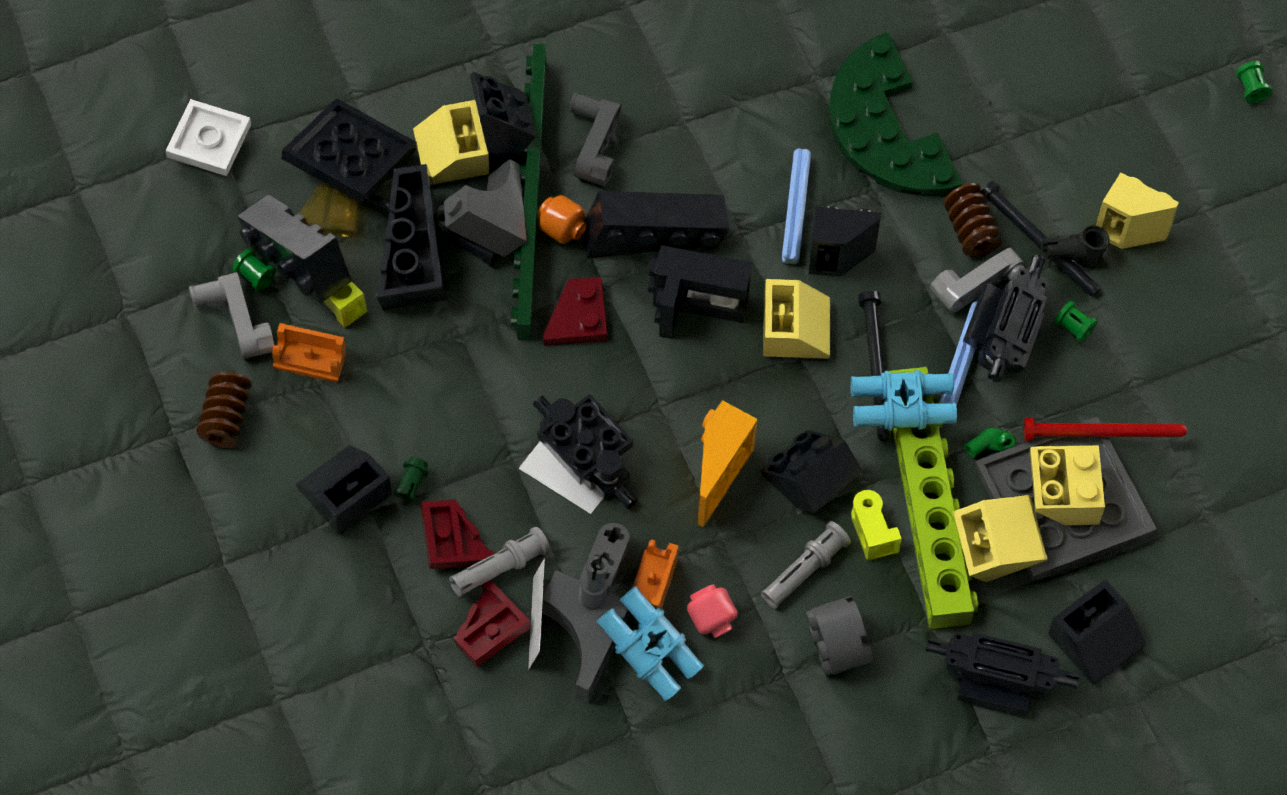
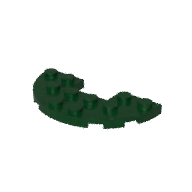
M886 32L878 35L853 51L843 62L835 76L829 101V122L834 139L846 159L859 172L863 170L875 178L876 183L897 192H901L902 189L921 192V196L950 194V192L962 186L963 183L939 134L935 133L908 142L887 100V96L912 89L913 81L889 33Z

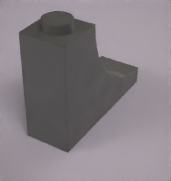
M509 159L489 174L487 191L477 190L465 185L444 201L446 228L503 257L524 244L527 239L520 165Z
M555 570L551 580L543 582L542 614L559 623L573 639L581 659V670L576 683V698L589 703L616 646L596 621L613 608L627 624L631 612L621 603L620 599L622 597L609 593L602 605L592 608L583 605L578 599L580 580Z

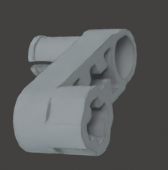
M1007 248L962 278H959L953 270L943 271L930 284V290L951 313H954L980 297L983 287L988 283L996 286L1004 280L1011 281L1015 271L1019 268H1026L1024 267V261L1012 248Z
M237 272L219 276L217 281L189 286L194 307L222 299L224 302H227L243 359L272 352L274 341L270 325L267 322L252 326Z

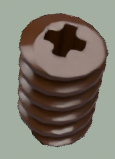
M978 183L964 184L950 192L944 200V208L948 212L949 220L953 223L957 239L962 244V251L966 256L970 257L987 255L997 249L1002 243L1001 239L996 238L999 234V229L996 226H992L995 219L993 216L988 215L990 208L988 205L983 204L985 196L979 193L981 186Z
M219 372L213 374L209 379V387L205 393L206 399L202 405L203 411L199 416L200 423L196 428V432L200 439L210 445L231 449L237 445V440L234 438L240 434V428L237 425L243 422V416L240 413L246 410V404L242 401H246L249 398V392L246 389L252 387V382L242 374Z

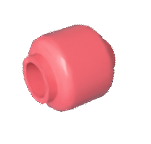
M712 584L690 596L692 601L687 605V611L700 634L712 633L714 638H717L733 629L730 623L737 618L738 612L725 588H716Z

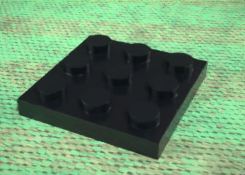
M336 98L282 150L281 159L363 204L394 173V169H398L415 152L417 142Z

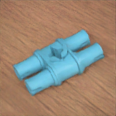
M914 370V372L889 373V371H884L880 376H851V398L881 396L885 400L883 405L854 406V427L884 426V429L892 431L893 428L918 427L919 430L926 428V425L956 424V403L926 404L925 401H922L923 395L953 394L954 380L952 373L923 374L922 371ZM900 394L903 395V399H905V403L907 404V406L904 405V402L902 401Z
M635 586L620 601L637 619L639 629L632 631L613 608L603 614L596 623L600 625L616 644L615 652L621 654L637 672V678L642 680L645 678L662 699L666 701L674 696L681 687L661 665L663 662L661 659L668 656L687 679L699 672L704 664L700 662L684 643L686 640L684 638L685 635L683 633L680 634L663 615V609H655ZM655 637V640L653 641V644L650 647L651 649L645 650V648L648 646V643L650 642V639Z

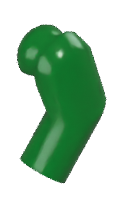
M988 428L964 445V449L971 458H975L985 450L1001 452L1015 447L1016 438L1010 432Z

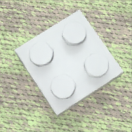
M190 99L166 149V156L176 161L227 176L251 126V119L244 115Z

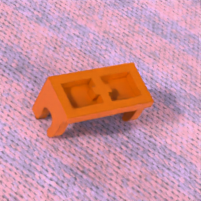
M280 323L277 330L278 343L277 346L273 345L272 348L273 369L338 383L346 358L344 337Z
M651 540L644 551L633 587L636 586L655 609L659 608L661 610L678 562L679 545L669 543L667 549L662 550L656 547L657 543L655 540Z

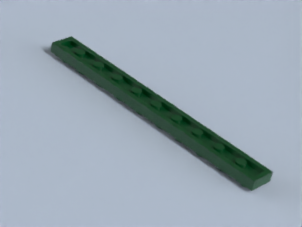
M533 44V56L526 57V75L531 76V83H525L524 93L530 103V112L536 137L521 154V157H527L526 165H520L521 185H525V193H522L527 241L521 245V250H515L514 269H520V278H513L512 298H518V307L511 308V327H517V340L531 339L546 74V44Z

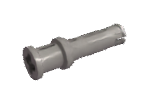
M830 521L825 527L826 530L815 541H808L804 548L805 552L761 592L765 602L776 609L817 568L828 566L831 563L830 558L842 547L846 548L851 544L850 537L843 528Z
M535 526L530 529L529 534L516 541L511 539L505 542L503 549L494 555L449 577L450 585L455 594L460 597L471 591V589L484 584L511 568L521 569L526 566L527 561L540 554L545 556L550 553L548 540L542 530Z

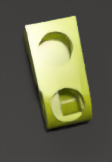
M350 282L324 301L344 328L368 312L364 293L353 282Z
M863 490L856 494L851 512L852 521L867 561L899 553L902 540L898 527L888 529L882 514V498L872 490Z

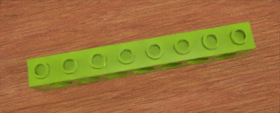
M927 367L892 370L889 373H909L919 370L923 374H928ZM900 394L902 401L904 402V405L907 406V404L905 403V399H903V395ZM937 394L923 395L922 401H925L926 404H934L933 399L937 397ZM943 424L926 425V428L919 430L918 427L893 428L929 629L970 625L973 613L978 612L977 595L975 591L970 592L968 581H971L972 577L969 576L966 561L964 560L963 549L953 511L960 509L958 499H952L950 488H954V476L952 468H946L945 458H948V444L946 438L940 437L939 428H942ZM923 433L927 438H917L913 434ZM919 463H929L933 466V468H923L919 465ZM934 493L939 498L929 499L924 494ZM939 523L943 525L945 529L936 530L932 528L930 524ZM946 554L951 560L942 561L935 555ZM951 585L957 591L947 592L941 586Z

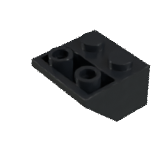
M473 71L470 79L487 150L490 153L515 162L536 137L527 96L518 88L508 87L499 83L493 77H485Z
M835 206L815 207L808 274L841 277L876 251L881 213L872 212L868 209L846 210Z
M811 430L798 434L790 446L784 451L773 455L769 463L760 470L762 475L796 508L816 513L863 472L845 440Z
M351 445L296 484L298 490L338 534L392 495L390 476L369 453Z
M1106 579L1056 615L1048 632L1051 639L1093 685L1146 646L1144 637L1129 604Z

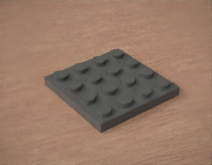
M1096 416L1080 423H1100ZM1042 436L1034 439V441H1028L975 461L974 468L990 499L1029 495L1032 498L1035 510L1030 447L1099 445L1105 509L1100 524L1063 525L1035 512L1048 561L1025 568L1032 581L1155 535L1157 528L1108 437Z

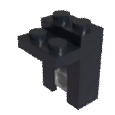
M661 245L659 256L652 257L648 286V292L653 293V306L657 307L654 323L660 324L659 337L672 339L678 311L743 323L750 293L752 263Z

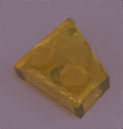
M321 182L299 214L306 218L310 227L313 224L320 226L324 231L322 235L331 233L334 236L355 237L359 202Z

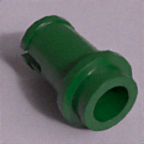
M411 456L408 461L403 463L405 470L394 491L396 497H400L403 494L401 500L406 502H414L423 477H427L429 474L427 469L428 463L421 458Z

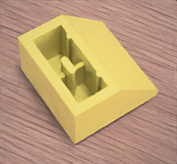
M475 100L444 105L413 128L421 165L427 164L433 179V185L489 174L488 151Z
M1120 173L1102 201L1096 226L1103 228L1108 233L1109 243L1121 249L1164 241L1169 236L1179 202L1167 193L1158 192L1144 185L1142 181L1135 177H1129Z
M766 279L764 291L763 356L829 359L830 297L800 280Z
M1099 445L1030 447L1035 512L1063 525H1099L1105 509Z
M1024 495L983 500L953 511L969 576L988 582L1048 561L1031 496Z

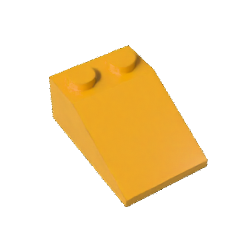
M723 400L716 410H709L702 423L705 431L701 438V442L704 445L698 525L703 528L755 448L758 419Z

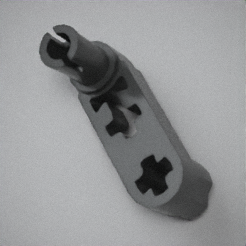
M577 92L573 94L569 104V112L595 119L578 157L574 177L604 187L608 184L615 161L603 155L619 120L621 104L606 99L598 101L580 95Z
M607 523L601 527L582 571L578 599L587 607L593 608L602 605L606 596L610 593L620 566L625 560L630 535L628 530L621 524Z

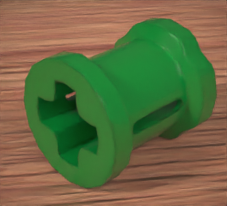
M1259 61L1248 62L1240 66L1235 73L1237 79L1242 81L1245 89L1244 98L1248 103L1264 101L1273 92L1270 84H1267L1263 76L1264 67Z
M246 249L235 260L232 272H237L238 276L243 275L253 283L252 287L259 292L268 287L273 281L276 268L272 265H265L256 258V253L253 250Z
M1069 301L1056 316L1054 324L1057 327L1063 326L1076 336L1075 340L1081 344L1092 334L1098 324V320L1094 317L1090 319L1076 308L1077 304L1074 301Z

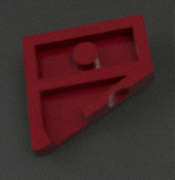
M601 277L568 279L543 334L544 346L607 341Z
M456 500L422 502L420 509L429 569L470 567L495 554L493 550L489 551L479 538L480 532L472 522L466 519L464 510Z
M491 580L483 584V592L476 604H472L467 614V621L461 625L454 638L459 650L477 668L531 628L530 620Z

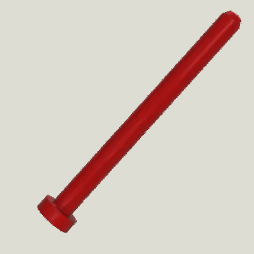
M1024 418L1023 421L1024 441H1034V436L1183 437L1187 434V427L1183 424L1034 423V418Z

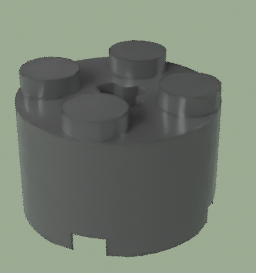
M852 596L811 608L810 611L806 612L811 638L814 645L818 647L819 659L825 676L829 674L835 675L873 662L870 645H865V642H867L865 635L867 634Z

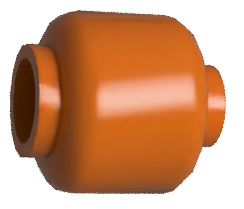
M564 195L554 198L549 197L538 210L537 218L539 219L540 230L561 244L568 243L572 239L578 240L587 228V224L584 222L586 217L585 210Z

